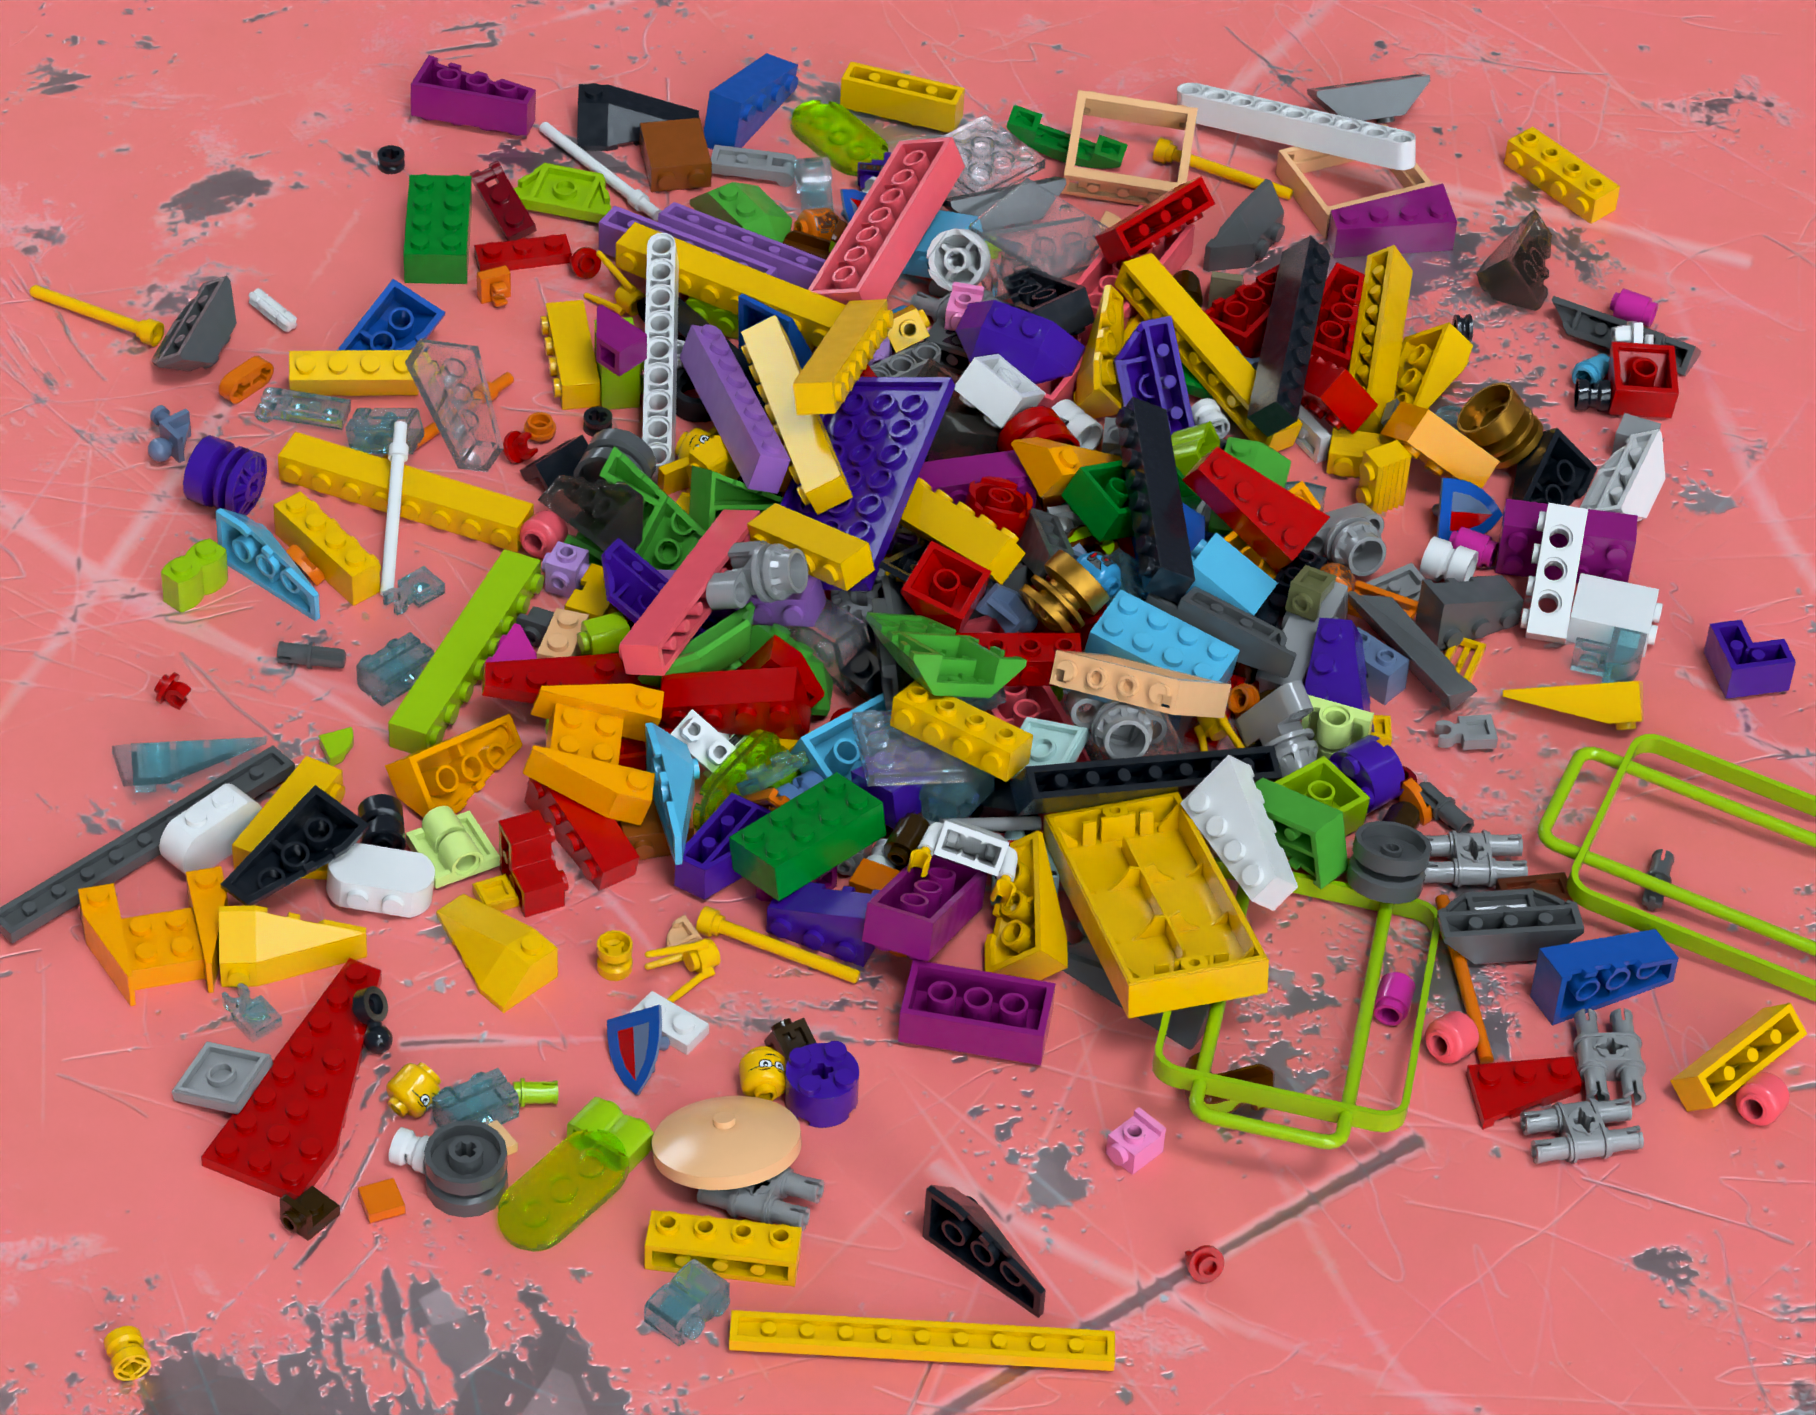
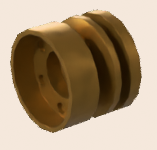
M1504 382L1489 385L1472 396L1463 406L1457 419V427L1464 436L1500 461L1495 469L1508 468L1520 462L1538 445L1543 435L1544 426L1539 418L1533 414L1529 407L1525 406L1522 398L1511 385Z
M1060 549L1044 564V569L1051 580L1048 582L1042 577L1034 575L1031 578V582L1039 592L1026 584L1019 590L1021 597L1027 603L1032 614L1045 627L1056 633H1075L1067 621L1081 629L1085 622L1078 612L1080 608L1094 616L1110 599L1100 583L1071 555Z

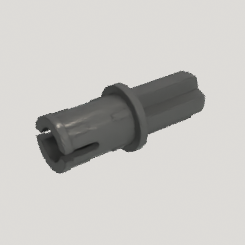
M280 641L277 649L278 663L307 665L308 669H312L313 666L344 668L346 663L345 650L315 646V642H310L307 645Z
M1421 782L1419 784L1423 789L1420 794L1426 806H1431L1435 820H1442L1457 833H1469L1472 830L1474 820L1455 805V799L1446 797L1430 782Z
M1663 849L1654 851L1650 869L1646 874L1672 883L1670 872L1675 860L1674 855L1666 850L1665 858L1661 860ZM1645 888L1642 904L1647 906L1649 911H1654L1655 908L1662 907L1665 896Z

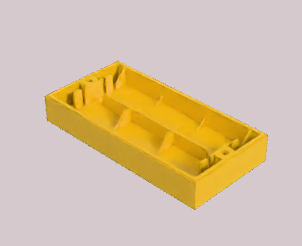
M1179 792L1044 815V841L1059 873V880L1128 1019L1268 993L1269 959L1200 831L1180 804L1183 800Z

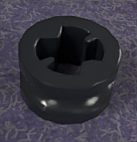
M388 145L378 150L377 163L378 169L381 172L397 174L404 170L405 154L402 148Z
M1466 314L1464 318H1461L1460 315H1454L1452 325L1471 342L1473 338V319L1471 314Z
M596 406L584 412L583 429L589 436L593 437L594 434L603 429H612V413L607 408Z

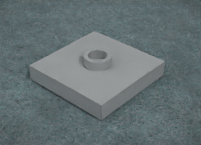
M206 1042L172 1090L174 1101L239 1114L272 1067L271 1055Z

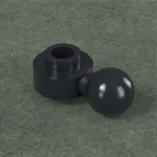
M376 986L356 991L353 997L352 1010L358 1020L368 1026L364 1034V1045L371 1053L382 1054L390 1049L393 1042L392 1033L381 1022L388 1013L387 999L384 993Z

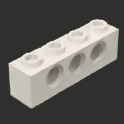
M1548 503L1547 511H1540L1537 531L1543 532L1541 544L1534 543L1531 563L1537 564L1536 576H1529L1526 595L1532 596L1530 609L1523 608L1520 628H1526L1525 638L1565 644L1588 509ZM1557 533L1563 534L1567 538L1568 544L1563 548H1556L1550 543L1549 538ZM1548 566H1557L1561 569L1563 576L1558 580H1550L1545 576L1544 570ZM1543 598H1551L1556 602L1557 609L1554 612L1545 613L1539 608L1538 603Z

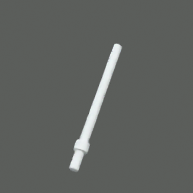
M543 122L540 125L539 131L591 172L603 174L605 182L624 196L631 207L637 211H643L655 221L658 220V215L662 210L651 203L645 193L639 189H633L548 122Z
M403 421L394 423L393 442L389 445L388 453L391 469L380 595L383 597H392L394 594L404 462L408 460L409 446L406 444L407 423Z

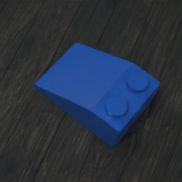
M743 293L739 295V350L743 353L741 346L745 345L741 334L742 331L776 314L789 337L799 365L803 369L812 356V352L794 320Z

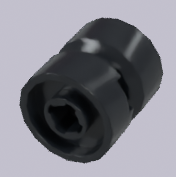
M377 794L364 799L358 806V816L367 822L370 828L360 838V843L405 850L406 840L403 805L397 798L386 794Z

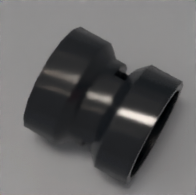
M1577 379L1574 392L1575 410L1586 411L1589 407L1596 408L1597 411L1608 412L1611 399L1610 380L1599 379L1597 382L1590 383L1588 379Z

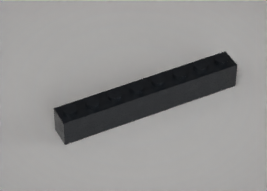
M1311 235L1283 251L1279 264L1247 418L1267 437L1298 420L1331 257L1326 247L1319 244Z
M1132 396L1128 404L1118 411L1115 423L1119 433L1122 466L1124 467L1126 478L1125 486L1128 490L1129 509L1131 510L1133 522L1132 530L1135 534L1136 553H1138L1140 566L1139 574L1141 575L1144 591L1179 603L1195 581L1167 411L1162 407Z
M1274 745L1026 766L1009 784L1017 814L1020 816L1064 812L1172 792H1179L1182 800H1184L1228 755L1251 765L1255 775L1253 777L1254 783L1262 777L1275 782L1283 776Z

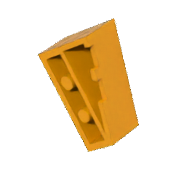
M1402 401L1380 433L1391 441L1398 440L1412 455V458H1418L1424 462V467L1437 476L1441 477V475H1444L1447 478L1468 481L1480 488H1483L1500 462L1429 409Z

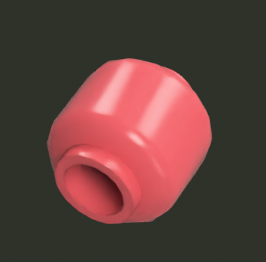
M544 510L537 512L522 524L519 540L528 554L535 558L543 559L547 552H552L558 541L564 543L568 536V528L560 515L553 511Z
M1450 1011L1429 1024L1425 1033V1041L1429 1052L1437 1060L1443 1063H1455L1475 1050L1479 1042V1033L1474 1021L1467 1014L1460 1011Z
M1761 1072L1757 1073L1740 1087L1736 1094L1735 1103L1738 1112L1746 1121L1757 1126H1766L1774 1122L1785 1111L1789 1104L1790 1095L1783 1080L1774 1074Z

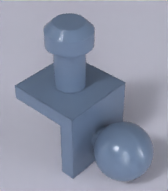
M165 406L155 407L151 412L150 419L156 425H159L160 437L153 439L149 443V456L157 462L166 461L170 456L178 463L185 461L184 449L187 438L191 437L189 411L183 409L170 416V411Z
M989 578L984 593L985 596L976 606V610L996 619L1005 633H1017V631L1021 633L1032 632L1037 627L1038 619L1029 610L1021 595L1017 591L1000 585Z

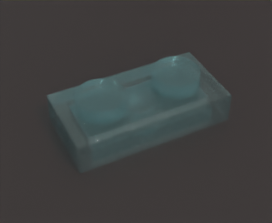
M787 749L771 756V764L768 766L762 763L747 770L746 774L748 777L736 784L741 796L762 791L810 763L805 751L802 750L790 754Z

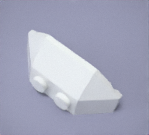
M1660 429L1631 434L1625 440L1626 445L1615 451L1598 469L1580 508L1638 515L1637 522L1646 519L1666 479L1663 441Z

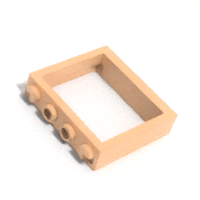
M1078 90L1064 172L1066 186L1061 194L1146 206L1180 184L1187 182L1198 108ZM1083 115L1185 130L1177 182L1075 167Z
M1295 146L1279 150L1276 175L1284 186L1293 189L1292 196L1324 239H1327L1331 210L1434 186L1416 163L1413 168L1408 170L1390 169L1404 188L1328 207L1303 173L1356 160Z
M1056 650L1049 682L1051 685L1171 715L1224 718L1231 684L1113 655ZM1162 704L1169 705L1170 708L1163 707V706H1161V705H1162Z

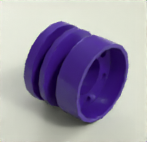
M208 435L196 445L188 460L183 480L184 494L188 500L204 506H215L217 510L222 508L242 515H248L262 494L267 475V460L262 453L242 446L235 447L234 443Z

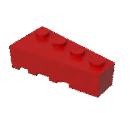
M1279 264L1257 276L1256 282L1251 285L1243 284L1237 287L1235 294L1228 298L1220 297L1214 300L1212 306L1204 311L1234 346H1238L1244 357L1252 358L1262 348Z
M1311 354L1301 405L1303 407L1307 405V409L1319 419L1325 416L1324 419L1336 430L1339 431L1343 427L1354 434L1378 407V404L1345 368L1340 366L1338 369L1333 362L1327 361L1326 363L1320 356L1316 354L1313 356Z
M1219 447L1214 448L1203 456L1182 479L1275 572L1291 563L1330 518L1327 514Z
M529 777L524 802L532 811L539 810L544 821L552 824L555 839L582 870L585 878L591 881L598 891L636 874L640 856L615 819L606 818Z

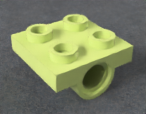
M1308 695L1314 710L1302 719L1301 725L1303 729H1312L1315 734L1312 740H1315L1318 745L1317 759L1325 756L1329 760L1335 752L1365 736L1371 735L1374 713Z
M449 806L436 807L424 816L421 828L406 833V843L410 850L424 854L432 862L435 869L434 887L436 889L500 866L498 852L470 810L456 815Z

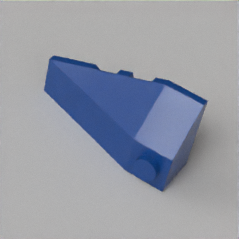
M392 279L337 351L410 350L429 337L445 316V312L395 279Z

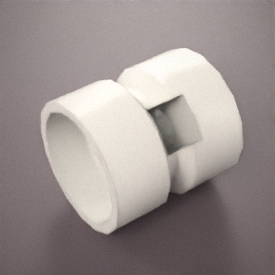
M1069 399L1061 400L1051 407L1080 442V447L1091 450L1096 449L1103 437L1104 431L1100 423L1090 415L1085 414L1084 410Z
M1434 536L1424 552L1419 572L1423 577L1439 582L1441 579L1446 580V578H1455L1458 582L1469 581L1470 577L1474 575L1479 553L1461 545L1453 549L1450 541Z

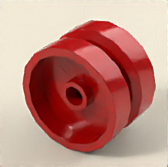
M1045 406L1030 407L1015 415L1004 426L997 442L998 452L1014 450L1011 445L1014 440L1034 437L1080 447V442L1066 427L1058 414L1052 408Z

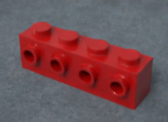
M1201 176L1180 184L1096 235L1095 239L1108 264L1120 260L1123 264L1125 261L1139 257L1138 251L1142 249L1147 251L1161 243L1159 238L1163 236L1168 238L1182 230L1181 225L1185 222L1189 225L1204 217L1202 212L1215 205V202Z
M1080 633L955 634L970 635L979 639L978 644L990 650V646L1005 650L1004 657L1019 656L1027 660L1026 667L1004 686H1055L1049 684L1056 650L1082 652Z

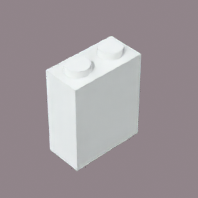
M1581 573L1566 641L1645 657L1647 644L1654 645L1658 626L1652 625V622L1659 623L1663 607L1662 603H1657L1659 589Z

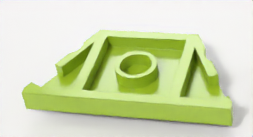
M543 163L534 169L533 173L518 180V187L514 189L526 209L541 213L599 223L611 210L609 192L606 190L605 178L601 173Z

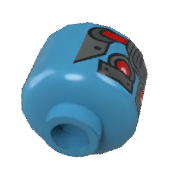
M1095 551L1082 554L1076 559L1100 583L1110 598L1117 594L1121 587V569L1116 563L1101 552Z

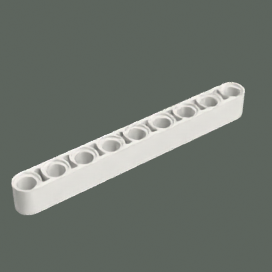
M1184 83L1177 87V105L1198 108L1196 124L1395 170H1408L1416 165V137L1410 131L1199 83Z
M657 233L651 236L647 243L645 311L647 359L644 360L642 439L652 449L656 463H659L656 464V470L651 478L655 484L658 481V468L675 461L679 259L675 239L668 233Z

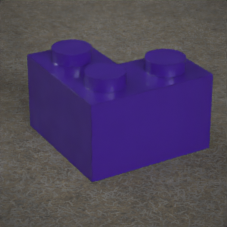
M1742 620L1710 624L1704 654L1726 699L1789 691L1796 661L1785 639L1753 643Z

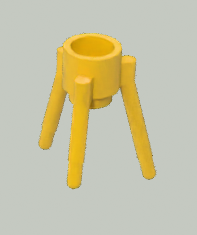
M598 250L596 255L622 285L616 290L614 295L616 304L590 293H584V298L599 305L602 304L620 316L625 312L630 316L639 314L637 301L646 297V295L631 284L603 252Z
M1226 714L1224 718L1197 716L1200 725L1196 726L1194 731L1198 737L1201 752L1208 751L1206 737H1210L1212 741H1217L1227 735L1236 748H1245L1232 729Z
M704 938L694 943L646 951L645 957L647 958L671 956L646 963L644 968L650 970L684 960L685 966L689 971L699 973L667 998V1000L674 1003L701 981L715 975L713 967L720 964V953L714 941Z

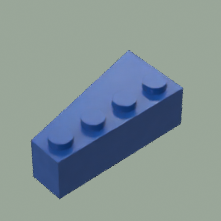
M766 53L711 90L704 126L707 147L712 150L714 145L742 148L796 90L798 85V77L796 76L798 64Z
M1656 929L1539 948L1530 997L1553 1026L1574 1018V1014L1578 1010L1585 1009L1586 1014L1588 1009L1597 1010L1673 982L1679 958Z

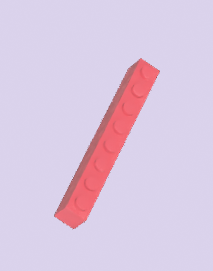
M723 509L625 638L620 642L619 657L624 663L626 674L664 676L713 611L706 599V587L714 573H724L726 570L733 569L728 551L736 542L750 541L747 523L761 514L760 511Z

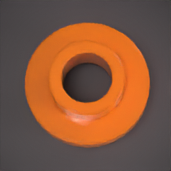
M536 412L527 418L524 424V432L532 434L531 440L542 442L551 439L555 435L556 424L549 414Z
M1245 683L1234 687L1228 697L1229 709L1236 716H1241L1260 701L1258 690L1253 685Z

